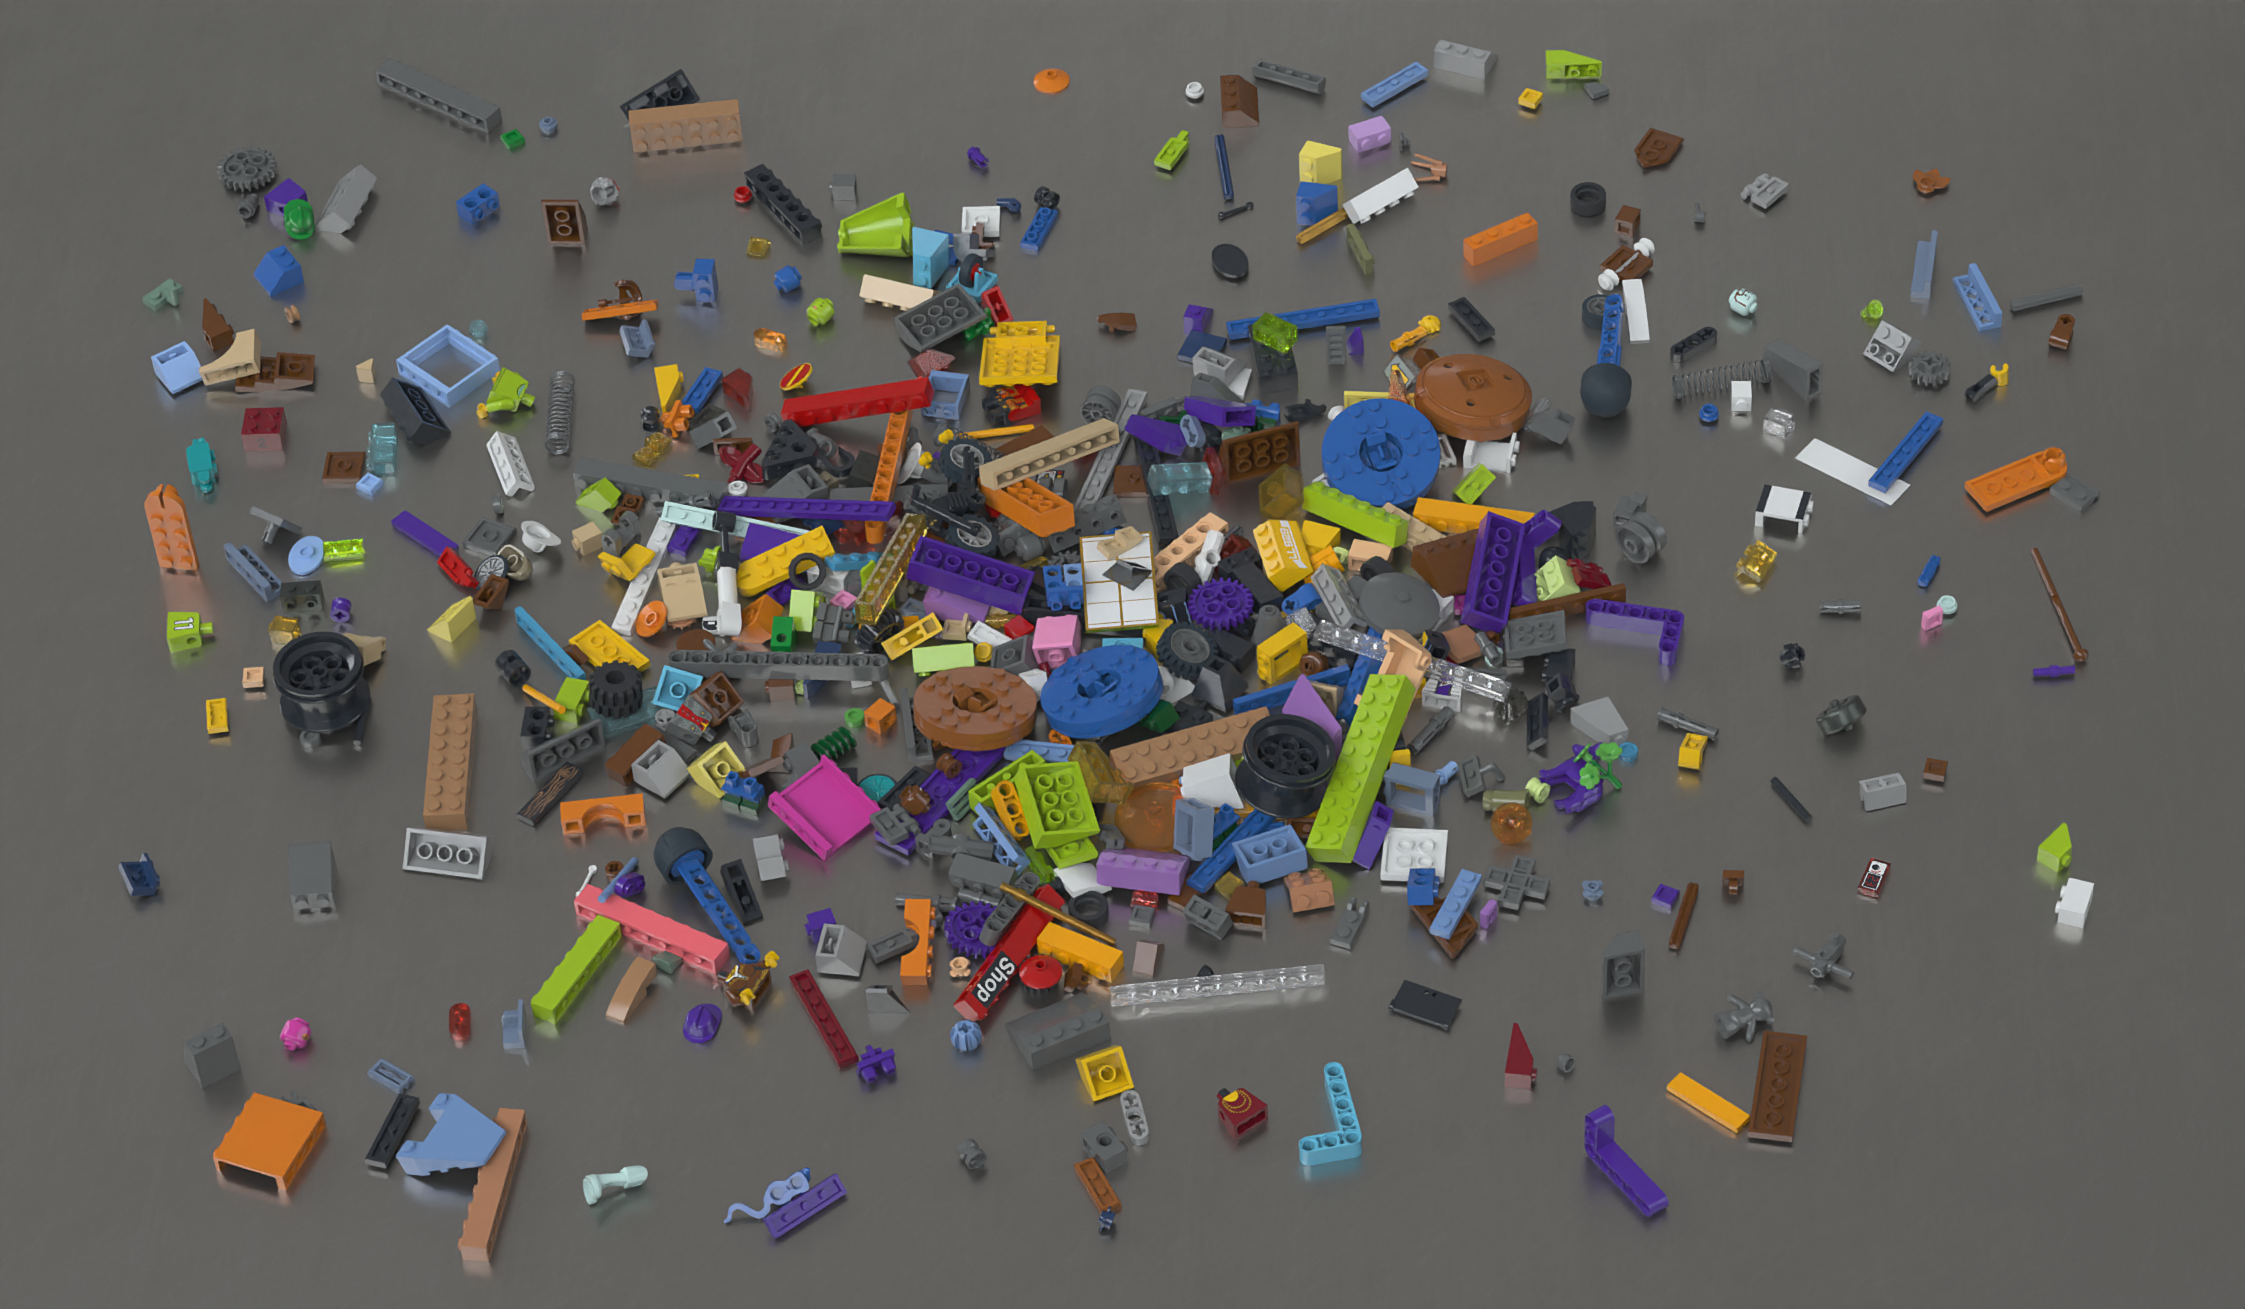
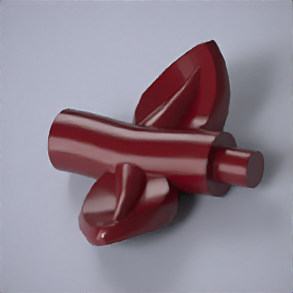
M751 444L743 453L731 446L719 449L722 462L732 468L729 472L730 477L727 480L729 484L734 481H740L743 477L751 483H762L765 481L762 478V466L754 463L762 453V450L757 445Z

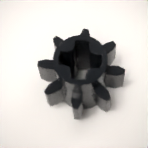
M1798 643L1783 645L1785 650L1780 651L1782 664L1787 665V668L1793 667L1794 669L1800 667V661L1805 660L1804 649L1798 646Z

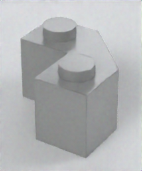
M778 834L752 838L760 880L765 881L786 877L785 872L789 871L787 859H783L781 855V850H784L783 838H778Z

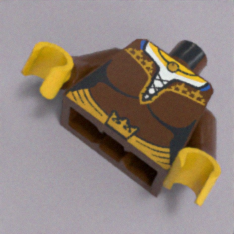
M774 951L767 953L764 960L758 963H737L730 973L723 970L719 972L717 982L723 984L725 997L733 1007L743 1006L751 1011L755 1009L772 983L769 968H775L777 966L776 961L780 959Z

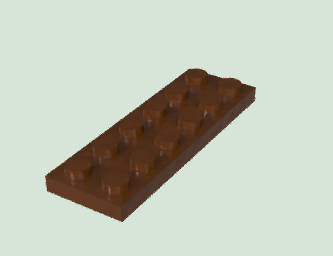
M1764 1030L1748 1137L1784 1142L1793 1141L1807 1035Z

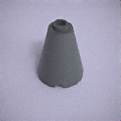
M1274 605L1263 606L1259 611L1251 643L1255 647V656H1257V646L1285 628L1280 611ZM1288 649L1276 657H1282L1283 655L1288 653Z

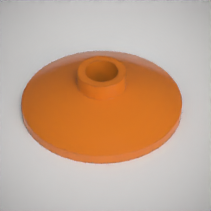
M1049 68L1038 72L1033 82L1035 88L1043 93H1058L1068 87L1070 78L1061 69Z
M652 601L641 610L635 625L636 632L640 636L650 637L661 629L667 617L666 605L661 601Z

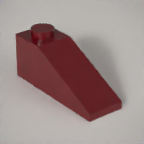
M1513 1023L1505 1068V1087L1531 1090L1532 1081L1537 1079V1068H1534L1533 1056L1518 1023Z

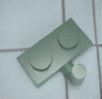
M169 278L142 298L143 304L155 311L167 303L178 306V295L183 292V287Z

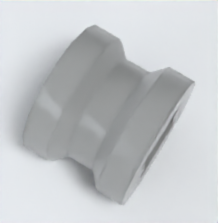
M670 709L659 710L655 714L656 726L665 731L675 713Z

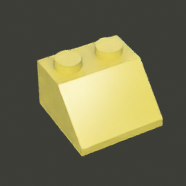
M1307 140L1299 153L1300 182L1327 184L1342 179V149Z
M724 741L715 744L686 769L699 786L716 797L721 798L725 795L721 788L729 772H738L745 767L727 742Z

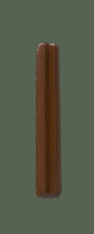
M1690 882L1687 885L1668 942L1670 949L1678 950L1680 948L1699 891L1697 883Z

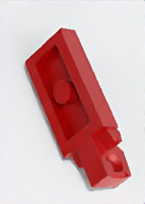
M446 546L436 563L456 584L476 589L479 581L472 576L474 573L472 568L452 547Z

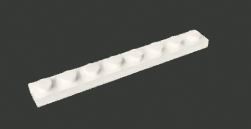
M659 517L646 548L653 550L656 555L651 563L646 565L636 578L632 579L611 627L618 635H632L637 617L643 609L658 575L657 569L661 568L668 552L667 546L674 537L679 525L663 522L661 517Z

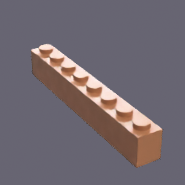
M499 1108L497 1116L493 1118V1122L503 1128L507 1134L486 1165H483L478 1170L479 1181L477 1185H474L473 1201L469 1202L468 1219H465L463 1222L464 1233L458 1240V1250H461L463 1260L489 1262L528 1124L525 1110Z

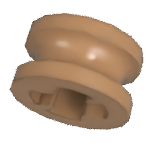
M294 304L291 305V308H284L286 317L291 324L294 323V320L299 321L301 319Z

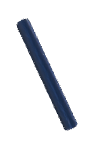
M1223 134L1215 135L1214 141L1224 198L1232 200L1234 198L1225 138Z

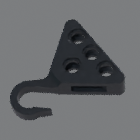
M788 419L783 421L762 459V478L764 480H772L785 477L792 470L807 464L813 469L819 467L836 478H843L849 476L855 462V457L852 453L838 446V454L847 465L834 466L793 420Z

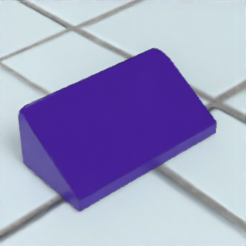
M797 574L796 577L799 579V581L805 583ZM789 578L778 583L766 594L783 606L791 599V590L799 588L795 587Z

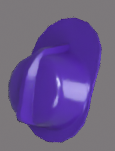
M701 1004L692 1008L685 1018L683 1026L684 1037L692 1043L709 1041L716 1033L721 1021L722 1012L720 1008L713 1004Z

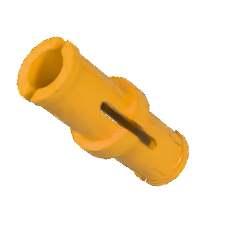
M1422 325L1410 332L1406 331L1399 338L1390 341V347L1394 352H1398L1406 346L1410 347L1414 345L1415 341L1426 337L1427 331Z

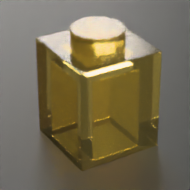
M275 615L273 622L268 626V634L271 637L272 643L286 645L291 640L299 637L301 629L298 618Z

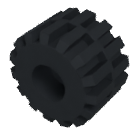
M615 660L613 663L604 662L601 667L596 666L594 672L590 673V704L598 715L603 714V717L608 719L609 717L619 719L621 716L626 718L630 716V713L635 714L638 708L642 706L641 672L637 671L636 666H629V662L625 661L618 663V660Z

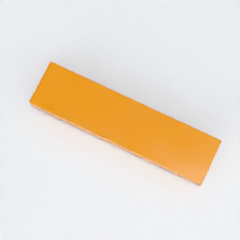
M1681 1072L1667 1085L1669 1092L1736 1134L1750 1121L1751 1115Z

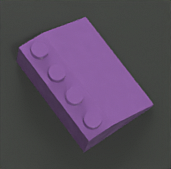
M929 586L923 600L926 616L934 613L936 618L942 621H946V619L963 620L964 613H969V621L977 623L979 620L984 623L991 608L990 605Z
M1302 674L1282 709V714L1301 716L1321 726L1334 743L1336 766L1342 750V728L1308 679Z
M1126 847L1124 849L1106 848L1101 852L1097 862V884L1180 895L1192 859L1186 855Z

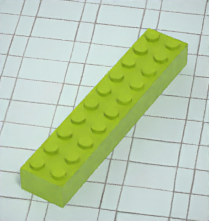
M1370 674L1305 846V849L1316 862L1352 863L1416 688L1406 675Z

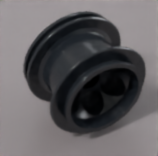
M312 632L291 640L281 648L273 663V681L277 690L281 693V713L289 724L307 732L327 733L348 726L364 713L370 701V688L362 676L364 671L363 657L352 640L334 632Z
M1276 714L1257 721L1250 728L1244 739L1242 747L1244 759L1238 765L1235 774V783L1239 794L1254 809L1271 817L1293 819L1312 814L1321 806L1327 790L1326 780L1332 774L1335 767V746L1331 737L1315 722L1297 715Z

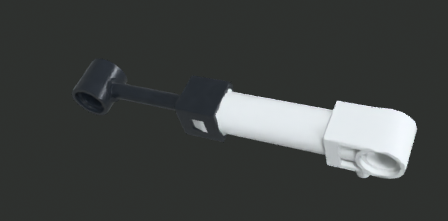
M715 511L712 519V530L721 532V551L718 552L714 562V575L718 583L719 603L716 613L717 633L721 637L726 635L738 637L742 624L741 605L738 604L736 574L739 569L738 554L729 552V533H733L735 529L736 514Z

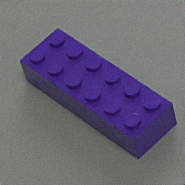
M1490 511L1480 521L1461 623L1486 632L1490 630L1495 631L1498 634L1507 625L1526 524Z
M920 535L909 562L906 579L1021 615L1035 572Z

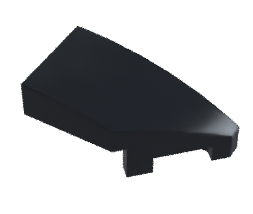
M1306 398L1304 404L1285 406L1284 413L1291 423L1296 421L1300 423L1324 413L1327 407L1324 404L1319 406L1312 404L1311 400Z

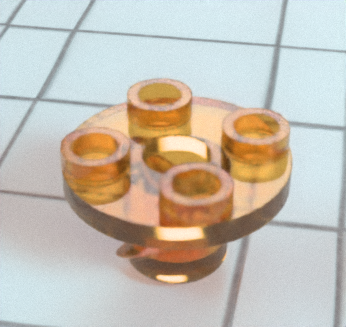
M1509 802L1502 804L1494 811L1491 817L1490 826L1492 833L1504 844H1516L1523 841L1532 831L1530 812L1519 803Z

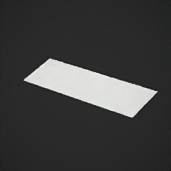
M1816 438L1795 457V459L1889 505H1892L1910 487V484L1900 479L1896 480L1886 494L1869 487L1868 481L1878 470L1877 468Z

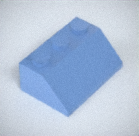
M1291 824L1232 843L1241 874L1247 884L1249 881H1256L1261 884L1308 868L1306 849Z

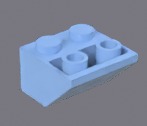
M185 341L151 357L155 374L172 394L203 380L199 373L201 365L194 351Z

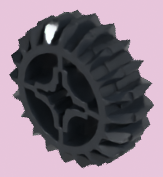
M886 607L870 615L864 624L861 625V628L857 630V635L855 636L854 643L864 654H879L885 649L881 643L898 634L904 628V620L901 614L893 608Z

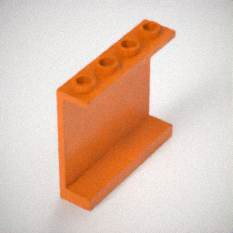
M254 1092L250 1100L246 1101L241 1114L235 1118L230 1131L224 1135L223 1142L219 1148H216L213 1153L216 1170L221 1171L225 1163L272 1176L276 1178L278 1189L286 1191L326 1128L323 1112Z

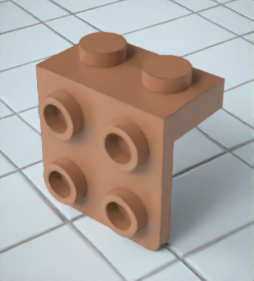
M1314 868L1309 870L1308 873L1293 872L1284 877V883L1289 889L1293 912L1335 905L1332 881L1325 870Z

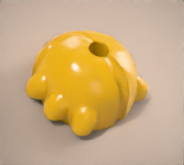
M1427 315L1418 322L1420 326L1422 325L1426 329L1427 334L1435 333L1441 328L1440 319L1433 315Z

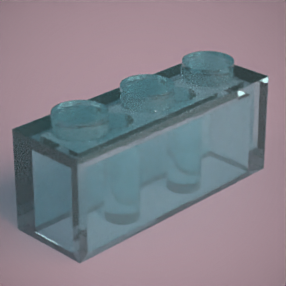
M395 422L372 424L371 432H368L370 445H367L369 459H366L367 471L370 470L372 475L379 478L395 477L398 438Z
M1206 462L1151 465L1147 477L1153 495L1209 493L1213 480Z

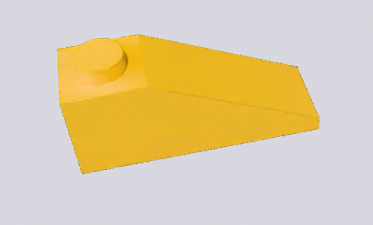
M677 364L654 368L662 414L672 410L675 400L678 399L682 391L680 383L684 382L682 371L678 372Z
M931 613L881 644L892 661L944 629L935 614Z

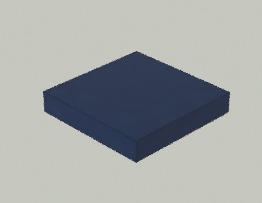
M1191 330L1178 352L1177 358L1178 360L1193 363L1192 358L1202 347L1222 352L1227 344V338Z

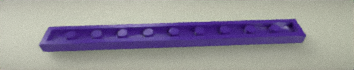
M724 496L717 511L735 513L736 516L889 522L896 509V505L894 502Z

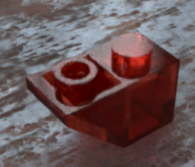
M928 349L919 353L907 363L917 379L929 377L931 370H946L951 366L950 362L955 357L954 355Z

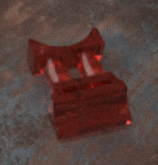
M1135 890L1132 893L1130 906L1152 907L1156 911L1159 904V893Z

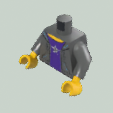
M947 429L939 435V441L948 444V441L953 439L954 434L952 430ZM941 445L933 455L928 451L921 454L919 465L924 466L920 477L931 481L933 484H948V489H950L954 482H952V479H947L944 476V472L940 471L941 466L938 465L944 445Z

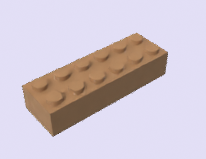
M738 99L629 111V126L634 153L743 141Z

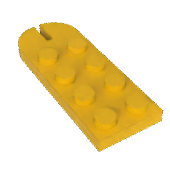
M823 526L741 563L736 574L737 589L740 595L753 597L759 592L789 579V565L792 559L799 554L813 553L819 556L823 562L826 556L836 554ZM803 560L797 565L795 573L797 575L817 566V564L812 560Z

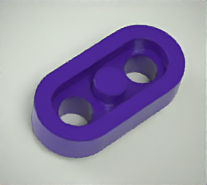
M636 872L622 875L616 882L615 894L625 898L642 892L646 884L644 876Z

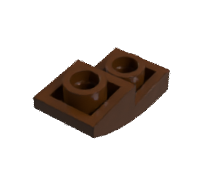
M625 494L621 506L617 505L611 524L620 525L619 518L628 510L635 513L638 517L645 503L644 497Z

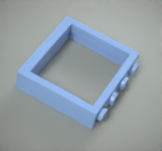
M448 324L396 360L400 375L416 386L421 387L425 392L449 408L500 371L499 360L495 354H491L483 346L476 344L470 337L464 336L459 330H455ZM448 344H451L482 365L451 388L418 367L419 364Z

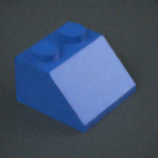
M1300 182L1296 194L1297 224L1312 226L1338 211V188L1336 185Z
M284 245L267 252L254 272V277L270 296H274L304 282L301 265Z

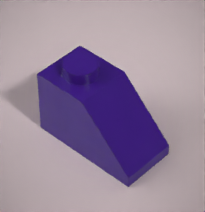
M1189 304L1183 316L1184 334H1189L1191 330L1204 333L1213 314V309Z

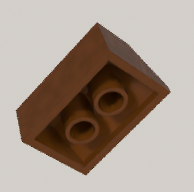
M1240 75L1220 76L1223 128L1259 126L1257 87Z

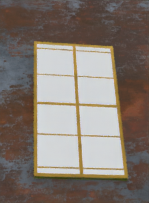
M1151 531L1138 532L1143 537L1140 543L1127 552L1109 560L1097 549V545L1100 541L1113 538L1115 534L1079 537L1086 633L1159 627ZM1117 559L1136 562L1152 570L1151 574L1134 591L1102 575L1116 563Z

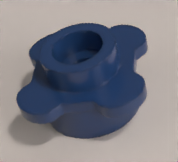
M1111 1206L1108 1207L1107 1212L1102 1210L1098 1223L1102 1224L1100 1231H1102L1103 1227L1110 1229L1116 1214L1110 1211Z

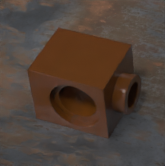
M1623 205L1615 218V233L1633 237L1641 223V209Z

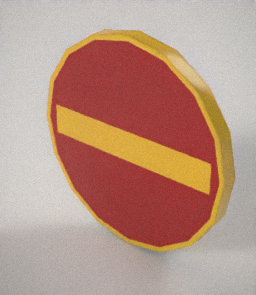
M804 363L793 368L782 378L780 388L782 390L803 388L801 383L807 382V378L813 371L812 365Z

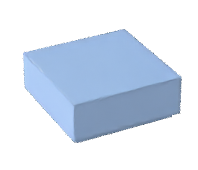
M367 473L356 483V488L372 496L384 485L383 479Z

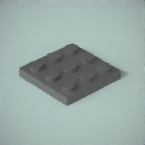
M1564 610L1507 620V625L1504 627L1507 660L1520 659L1531 655L1538 656L1543 653L1560 652L1568 649Z

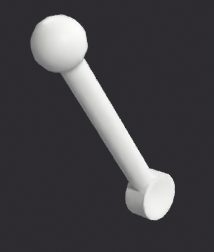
M595 865L589 867V874L580 891L576 892V897L587 886L592 875L597 873Z

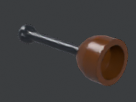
M1460 618V619H1459V625H1461V626H1462V625H1465V624H1463V623L1460 622V621H1461V618ZM1467 625L1471 630L1475 631L1476 633L1483 632L1475 627ZM1491 630L1485 632L1489 640L1497 646L1500 641V635Z

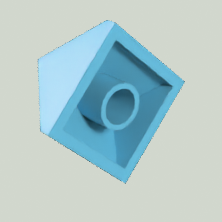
M664 665L652 704L678 711L686 697L702 684L703 676Z

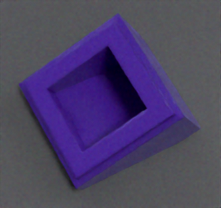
M1360 327L1355 328L1346 342L1349 355L1363 354L1364 339Z

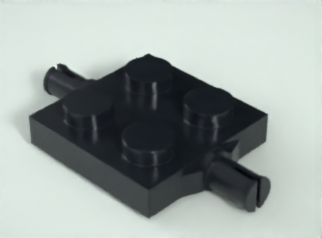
M1201 699L1196 706L1178 701L1174 709L1180 719L1162 734L1166 735L1212 722L1213 714L1203 710L1208 706L1207 700Z

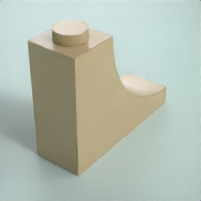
M255 329L236 333L233 345L222 357L210 364L199 367V373L206 386L260 373L261 341Z

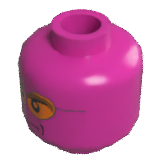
M297 1017L288 1020L280 1034V1039L284 1043L283 1046L291 1051H295L296 1048L303 1049L312 1033L309 1023Z

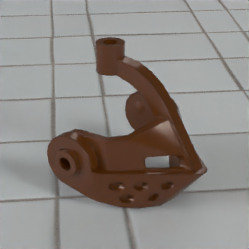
M617 280L618 282H614V285L619 289V299L609 301L601 299L598 300V306L605 307L608 304L614 303L626 304L630 303V301L640 302L643 301L642 294L634 281ZM626 290H629V292L631 293L632 297H629V295L627 294ZM640 313L620 315L619 318L620 320L623 319V321L630 320V318L637 317Z

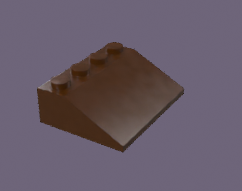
M1298 421L1222 440L1218 462L1219 471L1225 484L1228 485L1301 466Z
M1479 528L1413 546L1411 567L1442 598L1466 592Z

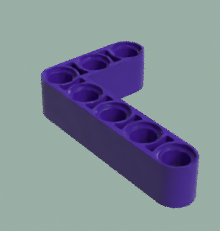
M1545 509L1524 523L1526 525L1511 603L1516 607L1537 602L1534 550L1553 536L1562 524L1561 519Z
M1591 599L1586 603V622L1589 625L1661 635L1658 657L1660 664L1671 666L1676 663L1684 633V614L1681 611L1601 599Z
M1604 1104L1585 1115V1150L1588 1156L1646 1216L1650 1217L1669 1205V1201L1665 1193L1615 1143V1118L1611 1109Z

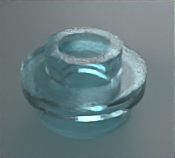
M474 320L470 323V335L481 337L487 333L488 328L484 321Z

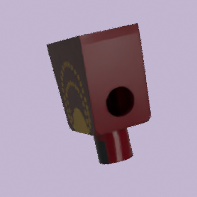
M1223 1088L1218 1092L1217 1098L1220 1100L1217 1103L1218 1116L1235 1140L1268 1119L1267 1104L1244 1088H1239L1232 1093Z

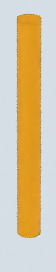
M1028 424L965 433L968 436L979 439L1027 433L1034 429V425Z
M527 684L523 686L522 690L560 714L565 713L566 708Z

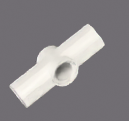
M1208 531L1201 553L1195 558V571L1199 574L1203 586H1205L1204 581L1210 583L1214 568L1218 565V561H1220L1219 554L1225 537L1219 531Z

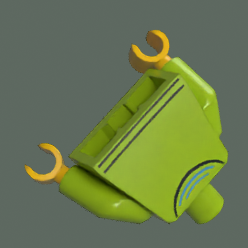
M502 367L501 371L495 374L496 377H492L493 387L486 402L487 406L480 403L477 406L478 410L476 413L478 418L483 419L489 413L509 410L515 412L520 403L531 407L535 396L526 393L529 383L518 372H511Z

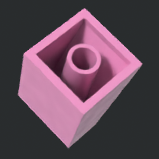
M1078 615L1047 616L1037 619L1032 649L1038 664L1048 661L1050 669H1056L1070 657L1080 654L1081 624Z

